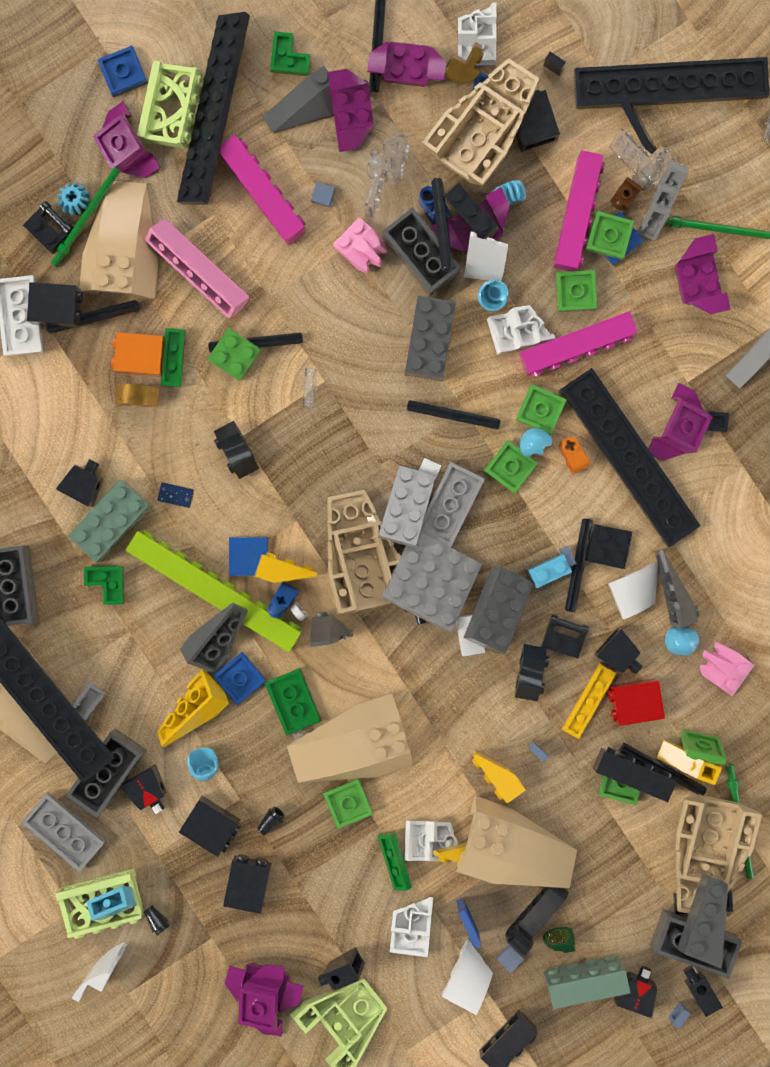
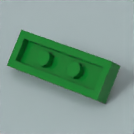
M165 328L161 386L181 388L185 329Z
M396 832L381 833L378 835V839L393 889L396 891H408L412 888Z

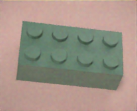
M120 479L68 537L95 562H102L153 506L127 481Z
M607 955L604 959L599 960L588 959L580 964L569 963L565 967L560 968L550 967L548 970L543 971L553 1009L630 993L626 970L619 957L615 955Z

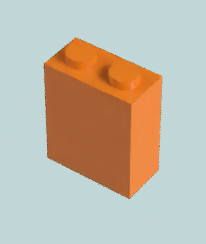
M117 332L116 337L113 339V348L115 349V356L111 359L113 371L120 374L161 377L165 338L156 335Z

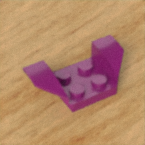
M388 41L369 53L367 72L382 74L383 80L386 83L425 87L428 85L429 79L444 81L446 61L432 46L399 42L389 43Z
M347 68L329 71L328 77L339 152L358 149L374 123L369 83Z
M124 101L108 111L102 129L93 138L111 170L115 167L122 173L147 178L161 167L153 153L143 149L128 122L132 115Z
M501 187L486 195V200L478 204L499 228V231L492 237L494 240L503 236L504 225L510 206ZM459 215L451 220L447 218L451 248L467 254L470 234L474 231ZM435 224L432 227L437 235V227Z
M714 234L695 238L675 265L682 303L693 305L709 314L731 310L727 293L722 294L714 259V254L718 251Z
M680 383L677 384L671 399L677 401V404L662 437H653L648 448L653 456L661 460L670 459L685 453L697 452L712 419V416L703 409L696 392Z
M248 963L245 969L229 965L225 985L237 1002L239 1000L240 987L248 978L262 968V965ZM284 972V983L278 992L279 1013L298 1005L304 988L303 985L289 982L290 975L287 972Z
M266 964L240 987L238 1024L254 1027L262 1034L282 1037L283 1020L278 1019V992L284 983V966Z

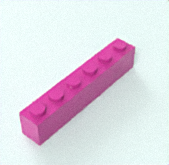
M233 135L221 144L219 155L288 246L306 232L304 227L306 223L300 215L296 216L292 211L294 207L288 199L285 201L281 195L283 193L278 185L275 184L273 186L270 182L271 177L265 169H260L258 166L260 162L254 154L250 155L246 150L248 146L245 141Z
M583 150L578 155L553 268L570 272L576 271L578 267H582L584 256H581L582 249L586 248L588 237H585L586 231L590 230L592 219L589 217L591 211L594 212L597 200H594V195L599 192L601 181H598L599 174H602L604 171L605 162H602L604 155Z
M628 311L520 352L519 357L526 376L532 374V377L543 374V370L547 368L555 370L561 367L563 362L568 361L570 364L580 360L579 356L586 354V357L596 354L597 350L603 347L604 350L613 348L615 343L619 341L627 343L633 340V336L638 332L631 313Z

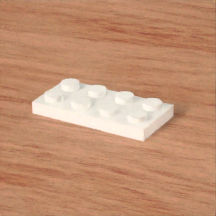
M33 275L0 279V330L3 356L5 357L44 353L41 325H32L27 322L29 282L36 283L35 276Z

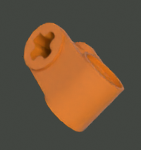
M567 437L560 441L559 450L573 475L591 465L589 458L582 450L576 438ZM567 442H572L571 450L565 449Z

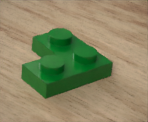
M274 31L270 71L271 73L309 76L311 56L310 54L292 52L293 33Z
M124 566L84 567V586H103V605H123Z

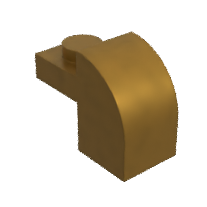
M475 42L467 60L452 53L445 68V77L457 83H468L474 80L480 73V67L475 64H479L483 58L482 45Z
M137 384L117 385L115 405L158 407L159 388Z

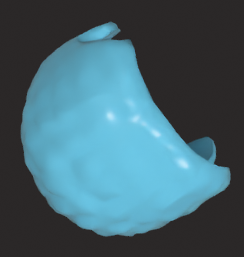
M492 279L484 282L477 294L480 305L487 311H498L503 308L508 301V288L506 284L499 280Z
M538 428L528 429L520 439V451L526 457H530L532 454L543 455L544 447L552 445V437L546 431Z
M673 626L666 632L665 645L672 654L688 656L695 652L699 645V635L691 627L678 628Z
M209 747L197 748L187 757L188 770L191 776L199 781L211 779L218 771V758L215 751Z

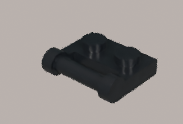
M44 201L23 226L53 254L59 245L66 240L74 227L71 224H67L51 208V204ZM46 214L62 229L60 234L43 219Z
M552 614L541 647L578 659L589 626L584 624L581 626L560 619L557 615ZM555 625L578 632V638L554 631Z

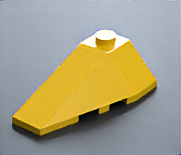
M202 669L187 685L188 691L183 698L179 697L177 701V708L173 713L168 714L157 731L162 747H166L214 718L229 704L222 687L205 670Z

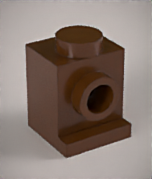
M626 177L610 201L616 209L626 212L643 187L629 177Z

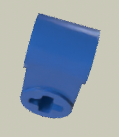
M426 186L420 191L419 203L432 225H435L436 218L433 199L426 201L422 197L424 194H430L433 197L432 187ZM446 206L447 217H449L451 213Z
M283 581L268 606L269 615L274 618H281L288 607L292 605L300 591Z

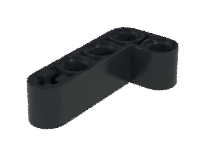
M544 887L506 931L507 943L522 956H525L533 946L532 938L566 900L569 892L565 888Z

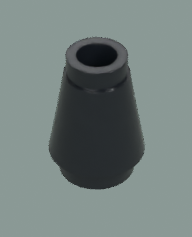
M278 807L269 808L257 827L258 831L263 835L269 833L283 822L284 813Z
M153 905L143 912L152 933L155 932L157 936L170 926L168 924L169 920Z

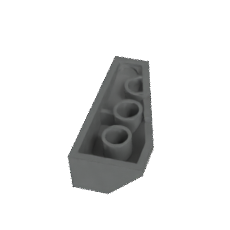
M322 66L309 75L262 116L273 133L334 115L326 67Z
M656 550L655 554L670 624L678 628H684L697 623V617H699L698 607L694 605L692 598L664 551Z
M232 602L192 633L180 648L186 662L216 674L229 657L228 651L230 646L235 643V634L243 624L248 612L247 608Z
M318 612L316 616L312 617L310 647L330 645L339 642V640H345L346 636L349 638L354 635L349 627L332 614L328 615L327 612Z

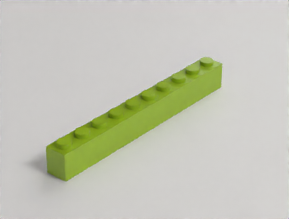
M149 531L136 532L125 551L221 611L232 602L247 608L248 612L243 621L245 626L287 652L291 651L303 632L300 630V625L293 621H290V623L283 619L284 616L281 618L270 616L267 609L268 606L259 600L258 602L251 599L252 596L243 590L240 593L234 589L236 587L234 584L227 580L224 583L218 579L219 575L211 570L207 572L202 569L203 565L199 562L187 560L186 554L179 550L176 552L171 550L170 544L163 540L160 542L155 540V535Z

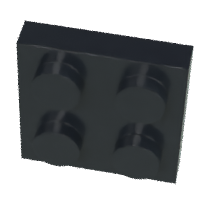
M594 524L586 561L625 569L632 532Z

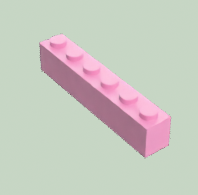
M164 219L149 229L145 241L226 317L230 319L244 309L249 296L169 221Z

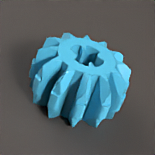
M520 180L507 182L493 190L495 191L501 187L510 206L526 198V190Z
M73 182L72 186L66 183L65 189L60 188L62 194L57 195V198L60 200L58 205L63 207L65 213L69 212L71 216H75L76 212L82 215V209L86 210V204L91 202L88 198L90 193L85 191L83 185L78 186L77 182Z

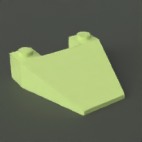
M361 978L359 981L340 989L330 990L304 1000L289 1015L305 1034L319 1021L323 1024L339 1045L325 1059L330 1067H356L387 1007L366 980Z

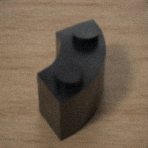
M235 421L214 431L216 436L214 442L219 450L222 449L229 461L227 467L231 474L235 473L241 479L259 469Z
M528 644L523 645L519 662V674L516 679L515 698L538 701L539 695H543L545 683H542L544 668H547L549 664V656H546L547 648Z

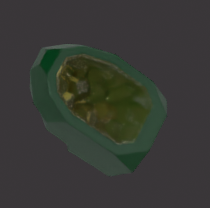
M556 927L548 930L543 935V942L548 948L554 951H562L563 953L575 952L573 928Z

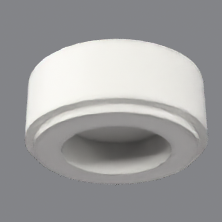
M298 602L291 606L290 609L298 620L304 621L308 617L307 612Z

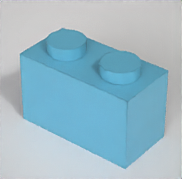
M559 554L526 570L535 588H539L572 572L564 554Z
M122 886L88 900L87 905L91 920H103L135 907L136 902L132 888Z

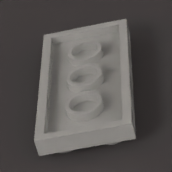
M450 462L426 510L420 532L451 548L485 479Z
M399 465L378 538L416 548L436 475Z
M49 792L44 795L21 822L78 872L85 867L106 842Z

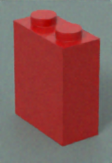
M652 678L610 685L608 699L613 704L611 717L612 721H615L618 726L665 719L659 680Z

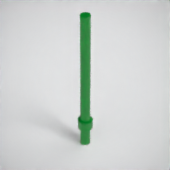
M115 167L64 243H61L57 248L59 251L51 261V264L55 267H58L64 256L69 254L71 251L70 247L119 175L120 171Z
M680 216L668 217L665 225H670L672 228L686 227L770 239V231L681 219Z
M727 764V787L730 789L732 801L740 803L738 792L740 786L735 776L734 765ZM748 856L744 863L746 878L752 879L754 878L751 857Z

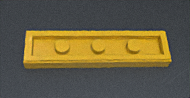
M600 663L598 664L563 725V731L580 739L617 674L615 671Z

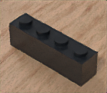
M601 747L592 768L596 773L669 802L677 782L672 777V773L663 769L659 772L654 770L655 766L647 762H643L642 765L636 762L637 759L626 754L623 757L618 754L619 751L611 747L604 749Z

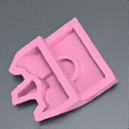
M360 218L333 244V247L350 264L366 274L369 271V264L381 267L383 261L378 255L387 252L385 242Z
M716 642L714 645L715 652L707 650L703 652V657L708 662L699 666L701 674L727 694L733 696L754 667V664L725 644Z

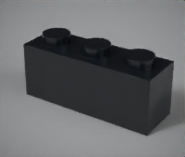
M459 183L444 196L447 203L477 233L479 238H492L499 231L497 224Z
M518 1010L479 1050L481 1060L489 1067H508L510 1061L514 1057L520 1056L523 1048L536 1039L538 1033L535 1024Z

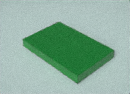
M301 668L265 682L286 736L322 721Z

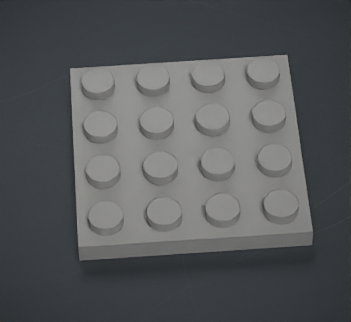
M420 532L416 548L405 546L381 598L450 633L455 626L482 564Z

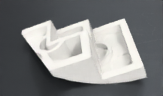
M492 3L489 8L482 11L478 9L469 15L458 18V56L467 60L475 42L482 45L484 55L481 62L475 64L476 66L496 65V3Z
M471 232L464 278L502 281L508 244L495 241L489 237L481 239L477 237V233Z
M530 305L515 307L506 314L487 318L497 355L530 348L556 339L555 335L550 334L544 327V322L536 315V312Z
M658 562L644 566L637 571L608 583L622 619L638 614L655 604Z
M406 821L405 860L439 861V857L433 854L434 850L458 844L451 823L440 821Z
M433 897L393 911L390 953L428 957Z
M467 939L459 953V959L450 974L451 977L442 992V997L477 1015L487 993L493 972L474 948L472 942Z
M122 942L103 955L86 975L72 999L79 1002L89 986L102 992L128 944Z

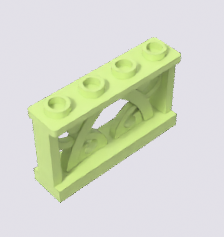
M153 61L137 137L142 142L187 149L191 141V127L195 123V109L199 104L200 87L203 86V75L197 67L190 68ZM167 73L176 75L173 81L166 77ZM184 76L190 77L188 87L184 86L187 82L186 80L181 81L179 86L177 83ZM163 89H166L167 93L165 95H162ZM175 92L182 107L167 119L165 111L160 107V102L166 101ZM159 113L162 114L163 121H161V118L157 119ZM179 127L178 136L176 138L169 137L167 128H170L175 134V128ZM163 130L164 137L153 135L154 132Z
M134 868L62 887L55 893L56 899L60 904L68 938L74 937V939L85 936L86 933L93 932V934H97L108 927L115 929L121 927L123 923L129 922L134 924L141 921L145 909L143 908ZM128 882L136 902L133 912L126 913L123 911L118 913L119 916H111L103 920H93L96 922L91 923L87 902L83 903L86 900L83 898V894H88L90 899H93L97 890L101 894L107 893V888L117 889L122 886L125 887V883ZM67 898H70L76 907L72 912L70 911ZM78 911L82 913L78 917V921L79 919L85 920V924L81 926L73 922V916Z

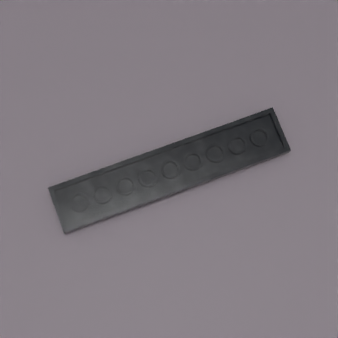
M245 11L218 15L216 21V28L195 115V123L191 133V141L178 191L177 202L182 205H208L250 19V15Z
M768 57L581 67L574 69L576 109L622 107L621 105L625 100H628L633 106L762 99L768 98L770 95Z
M590 368L559 390L667 547H671L701 526L593 368Z
M0 617V683L84 784L115 758L114 754Z

